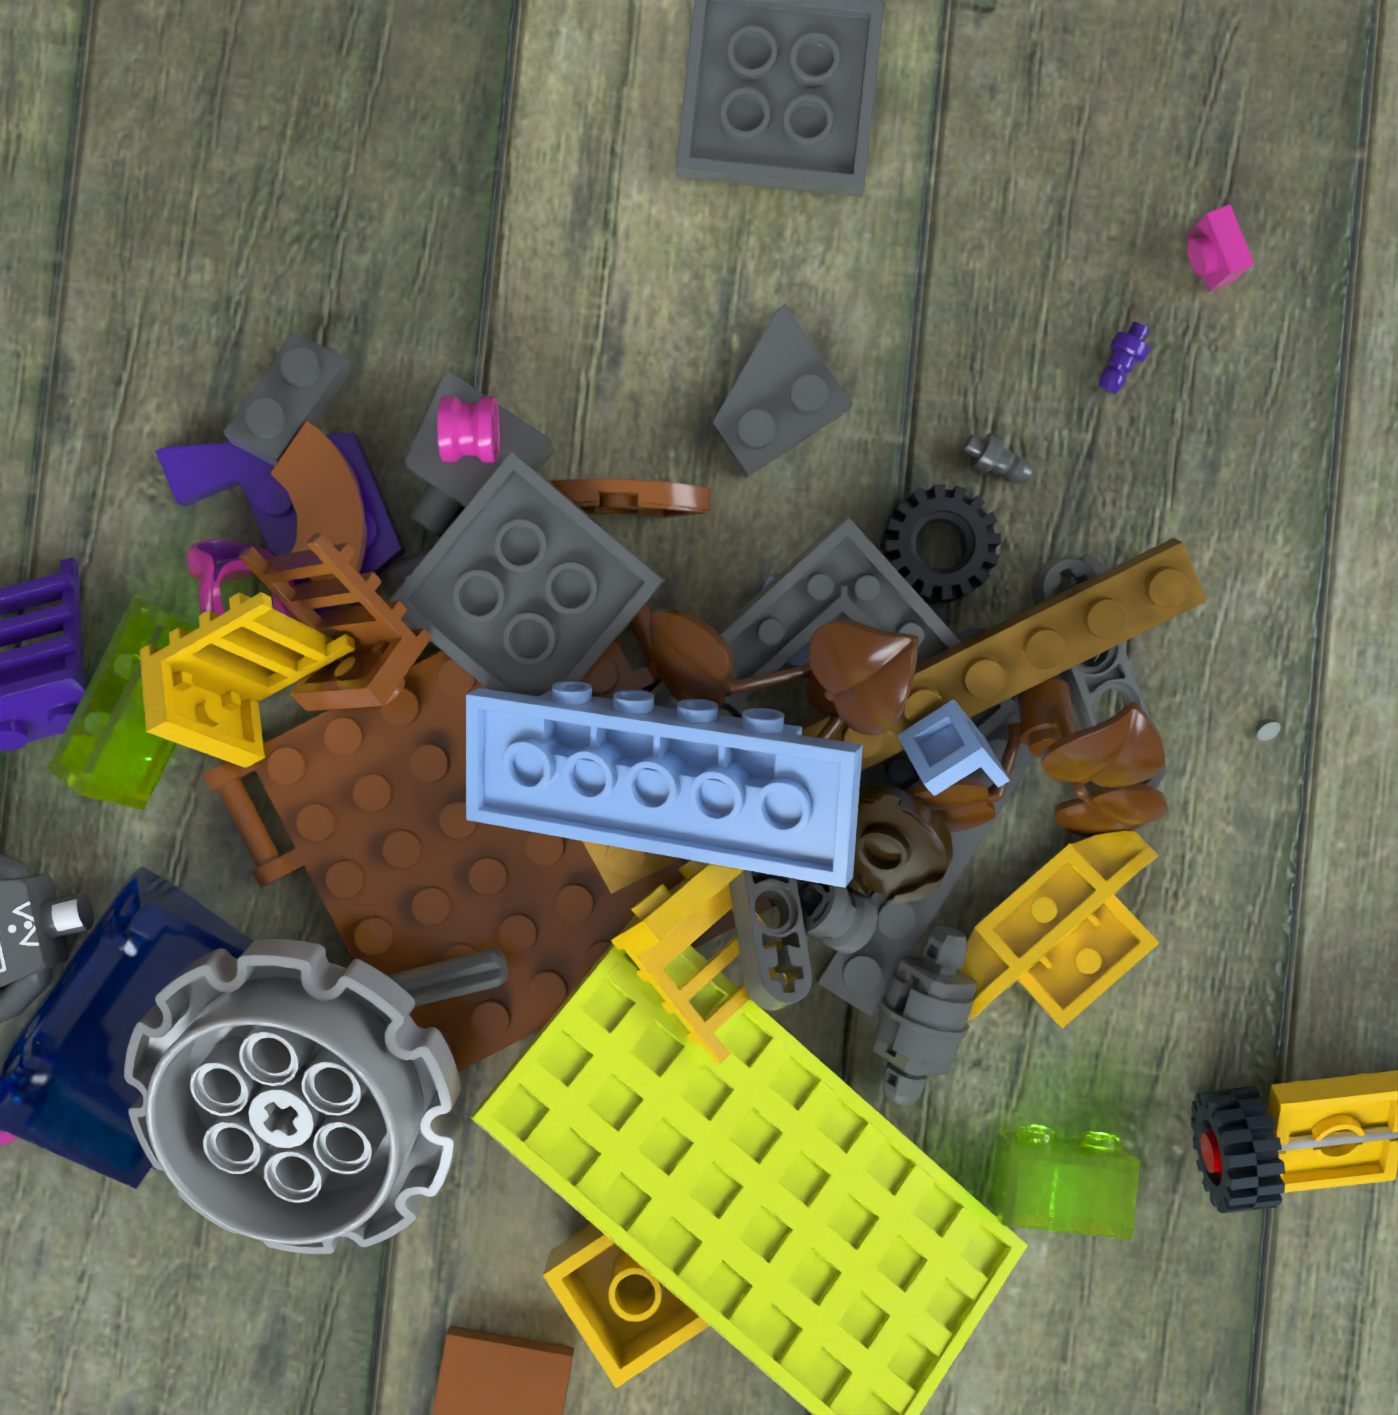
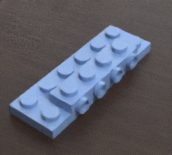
M578 681L554 683L552 690L539 697L478 688L466 694V820L846 888L853 878L863 744L802 736V727L784 724V713L768 708L747 709L742 712V718L718 715V704L705 699L681 700L677 703L676 709L654 705V694L642 690L618 691L614 693L613 699L592 696V686Z

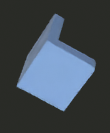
M952 699L897 735L923 784L934 796L980 767L998 788L1010 781L984 735L955 699Z

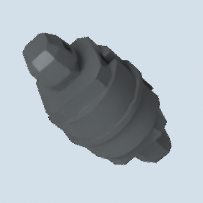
M936 926L931 931L922 951V956L925 958L901 957L898 968L893 973L887 995L882 998L880 1003L882 1011L875 1030L876 1039L873 1051L889 1061L887 1062L883 1079V1091L887 1098L900 1105L913 1104L920 1097L927 1080V1075H944L949 1073L962 1037L966 1036L969 1029L967 1021L975 998L973 995L977 982L975 979L957 970L958 968H963L967 950L966 935L950 927Z

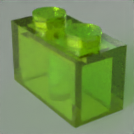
M1019 1124L1017 1126V1133L997 1132L990 1208L1001 1225L1127 1240L1133 1239L1141 1161L1124 1145L1120 1144L1121 1139L1119 1137L1102 1132L1084 1131L1081 1132V1140L1056 1137L1057 1132L1054 1129L1034 1124Z

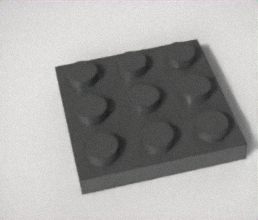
M694 0L676 160V177L862 197L865 188L884 2L874 0Z
M511 451L389 602L399 600L407 608L402 617L416 629L425 628L432 636L431 642L487 689L539 697L552 690L554 683L563 681L581 682L665 582V579L518 454Z

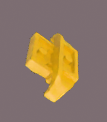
M1111 832L1094 835L1073 844L1069 843L974 927L967 941L963 968L957 969L977 982L973 995L975 999L968 1018L969 1022L975 1019L1007 988L1009 989L1018 981L1054 1022L1063 1029L1159 944L1157 939L1115 896L1130 879L1159 856L1137 832Z

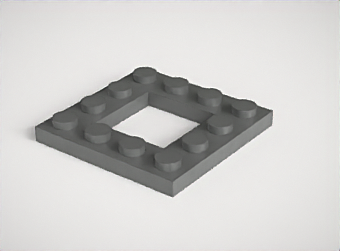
M846 514L717 631L732 651L734 664L729 676L736 679H745L776 672L811 641L814 632L820 626L834 620L842 612L852 621H857L883 631L918 636L916 665L961 642ZM662 681L651 691L654 694V701L659 706L677 709L679 701L672 696ZM755 690L738 694H731L725 691V702L718 709V715L742 718L743 711L755 708L747 699ZM1009 698L970 717V719L984 737H987L1012 715L1019 706L1012 698ZM905 750L862 770L860 775V787L872 784L907 790L924 785Z

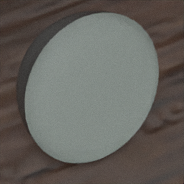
M1265 719L1257 725L1256 736L1261 741L1270 740L1279 733L1281 725L1273 719Z

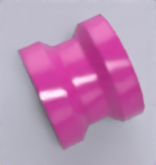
M441 396L438 405L437 431L439 453L443 463H457L463 456H477L483 463H497L500 448V417L496 396H481L476 403H462L456 396Z

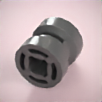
M800 880L797 883L805 934L810 938H820L822 943L842 954H852L860 950L870 940L878 919L877 906L872 898L853 890L851 887L844 888Z

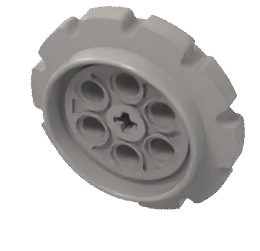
M289 939L255 940L238 959L232 957L225 949H217L205 954L182 969L156 995L155 1001L157 1005H154L136 1024L127 1048L124 1067L126 1082L136 1087L142 1094L129 1109V1116L136 1136L152 1165L157 1170H164L169 1180L177 1188L179 1197L219 1227L233 1234L239 1233L264 1241L266 1246L282 1251L306 1254H331L334 1252L341 1237H348L359 1246L368 1247L394 1236L415 1221L426 1196H436L443 1185L458 1152L463 1132V1120L450 1112L462 1090L460 1076L454 1058L440 1031L433 1027L420 1028L410 1017L409 1014L416 1004L414 998L392 979L371 965L359 959H354L347 968L328 962L326 950L323 946Z

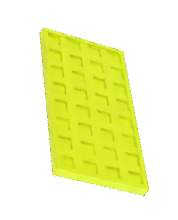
M636 915L631 919V921L626 925V927L637 918ZM612 943L474 1110L470 1118L811 1414L920 1415L1028 1245L751 999L714 1032L730 1053L722 1063L716 1065L700 1044L693 1045L686 1036L689 1030L675 1012L669 1014L661 1003L664 1001V998L649 980L643 982L636 973L639 967L625 949L618 950ZM690 945L663 970L674 984L679 987L702 967L707 960ZM720 972L695 994L689 1002L703 1019L732 993L737 986Z

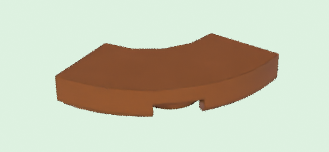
M306 421L270 473L288 491L297 514V538L291 553L310 550L306 545L307 541L313 534L322 533L332 545L342 543L350 545L356 553L349 563L360 573L367 543V525H365L360 485L347 459L338 447L324 433L309 421ZM331 573L308 578L312 581H320L337 577Z
M568 479L549 481L588 515L612 514L673 518L704 514L710 510L711 488L631 479Z

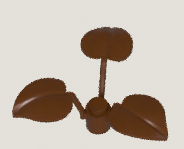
M662 608L650 614L649 631L655 664L663 683L677 701L705 699L716 702L719 709L725 702V691L731 694H738L807 678L809 681L806 685V695L810 704L819 713L831 716L816 738L830 740L844 723L852 730L865 735H879L887 731L901 716L910 695L917 661L918 636L883 631L852 620H832L826 622L814 632L810 642L809 662L803 666L745 679H736L729 676L734 664L732 651L723 637L713 627L691 614L674 609Z
M1050 678L1018 694L1020 723H1012L1007 726L1008 742L1001 760V766L1007 776L1010 777L1020 743H1024L1029 746V752L1032 755L1041 757L1042 767L1050 777L1072 783L1074 793L1078 798L1059 803L1054 808L1056 822L1060 827L1075 835L1092 837L1111 832L1133 831L1147 823L1160 820L1166 815L1168 804L1165 795L1152 786L1139 783L1154 777L1162 770L1165 763V753L1159 731L1136 702L1132 701L1117 714L1102 723L1075 732L1071 689L1068 683ZM962 778L935 796L925 785L903 791L910 793L912 796L919 797L941 816L947 829L952 833L972 829L991 821L995 817V806L992 802H997L1003 798L1007 783L999 788L995 783L988 787L982 780ZM1091 780L1093 783L1104 787L1092 792L1085 783Z

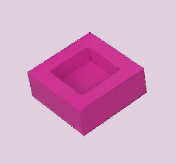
M1231 204L1206 213L1187 234L1189 240L1187 253L1190 264L1198 276L1204 277L1209 292L1233 283L1254 265Z

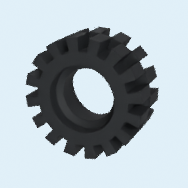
M945 484L933 485L929 490L924 491L921 488L913 492L890 515L885 524V531L881 535L880 547H883V556L928 604L944 601L949 603L970 594L984 584L991 576L989 572L997 565L1000 556L996 554V547L1001 544V532L995 533L993 525L998 521L993 511L987 514L981 507L985 501L978 495L973 499L966 496L967 489L959 486L949 490L945 489ZM930 522H946L955 527L960 533L963 540V553L960 560L953 567L935 569L926 565L920 559L916 550V537L919 530Z

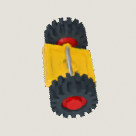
M1398 1070L1272 1084L1269 1104H1267L1264 1097L1260 1098L1259 1091L1256 1088H1251V1086L1196 1093L1194 1096L1195 1101H1192L1191 1109L1195 1117H1191V1128L1196 1138H1192L1193 1148L1198 1151L1199 1156L1196 1163L1198 1171H1203L1202 1184L1205 1191L1210 1192V1202L1213 1207L1217 1206V1211L1220 1213L1276 1208L1283 1200L1280 1193L1392 1181L1396 1178L1398 1168Z

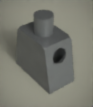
M448 370L437 388L404 464L414 476L429 485L408 516L439 537L442 536L461 507L465 509L511 451L518 454L536 471L555 452L547 436L498 404L500 448L497 463H483L477 456H463L457 463H443L439 453L437 431L438 405L441 396H456L462 403H476L481 396H485Z

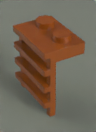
M315 533L306 543L310 550L273 556L268 561L253 546L245 547L238 557L301 623L332 637L333 640L344 634L353 637L355 640L356 649L300 679L291 691L290 695L306 711L384 706L402 691L405 685L404 676L432 636L425 628L409 629L404 624L401 618L407 611V608L399 600L383 601L375 592L382 581L374 572L359 574L352 567L349 561L356 552L348 543L332 545L322 533ZM331 573L337 577L296 584L294 588L286 582ZM355 602L362 604L361 606L321 611L319 615L313 610V608Z

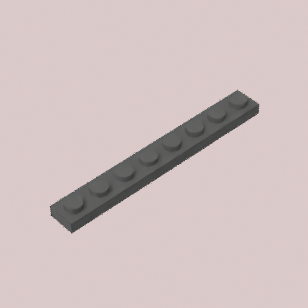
M1087 553L1079 558V560H1083L1090 565L1096 575L1111 569ZM1068 577L1058 594L1077 586L1075 578ZM1098 655L1080 664L1083 666L1091 665ZM1061 673L1052 677L1064 681ZM1017 694L1011 698L1018 705ZM1019 708L985 737L1000 764L1008 742L1007 726L1012 723H1020ZM1020 743L1004 796L1001 800L992 802L995 806V817L978 827L950 833L952 836L953 858L940 887L923 900L903 904L885 902L888 895L871 891L869 897L876 904L878 914L874 933L860 950L852 954H842L834 950L816 978L818 984L868 1016H873L882 998L888 992L893 973L897 970L901 957H910L1035 757L1029 752V746ZM981 767L964 777L982 780L988 787L994 783Z

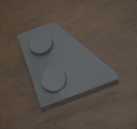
M785 304L776 310L712 424L713 429L746 478L849 411L852 406L851 401Z

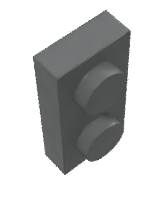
M293 331L223 433L231 444L275 467L304 423L309 421L315 426L352 371L347 359Z

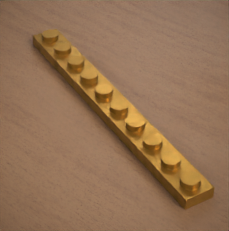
M1172 538L917 664L905 708L891 728L879 735H865L852 730L844 723L830 740L863 744L862 771L905 750L897 735L952 699H955L970 718L1206 602L1207 599L1183 542ZM818 713L793 726L802 727V736L817 737L831 716ZM583 841L611 894L682 859Z

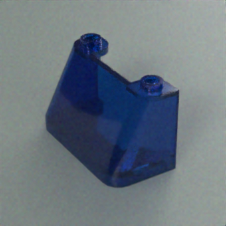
M143 866L138 868L121 888L6 1052L0 1064V1130L137 1189L151 1168L157 1169L146 1156L129 1116V1109L142 1095L136 1087L128 1084L124 1078L126 1053L133 1030L143 1016L154 1005H157L155 1001L156 995L182 969L205 954L221 948L227 950L232 957L238 959L252 944L253 940L164 877Z

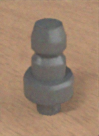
M991 433L986 435L983 440L974 435L969 436L962 451L973 457L971 462L972 468L982 473H988L992 470L999 475L1005 474L1006 478L1014 483L1025 484L1033 472V467L1020 456L1014 457L1011 451L1003 448L1004 442L1002 439Z

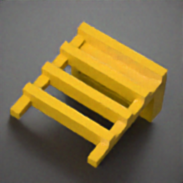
M239 592L229 598L230 610L224 614L219 615L207 610L199 615L200 627L196 630L188 632L178 627L169 632L170 645L159 649L149 644L140 649L146 732L247 768L265 758L258 702L356 649L354 638L347 634L333 640L332 637L274 610L271 597L262 592L252 598Z
M688 860L678 869L684 878L670 890L664 884L659 885L633 906L631 910L637 918L611 941L618 950L625 949L639 967L636 971L643 982L649 980L664 998V1001L661 1003L669 1014L675 1012L689 1030L686 1034L693 1045L700 1044L717 1065L722 1063L730 1053L714 1032L750 999L744 981L703 1019L690 1004L689 1000L740 954L737 935L679 987L674 984L663 969L730 909L733 911L729 883L744 869ZM756 913V915H757L758 919L760 920V922L767 927V925L763 922V920H762V919L759 917V915ZM778 940L772 944L763 945V947L767 949L771 946L776 945V949L778 950L782 948L783 945ZM774 967L769 969V976L772 979L777 974Z

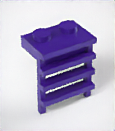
M72 557L60 560L61 573L0 589V616L62 599V604L0 620V647L59 631L64 633V636L0 653V750L2 751L16 750L24 747L28 742L58 734L80 733L89 726L114 720L113 698L93 679L83 666L78 563Z

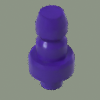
M1133 322L1127 333H1116L1110 344L1113 353L1108 360L1109 366L1100 375L1099 388L1115 395L1124 386L1126 374L1132 371L1136 362L1142 363L1151 350V347L1144 342L1150 332L1148 327L1138 322Z

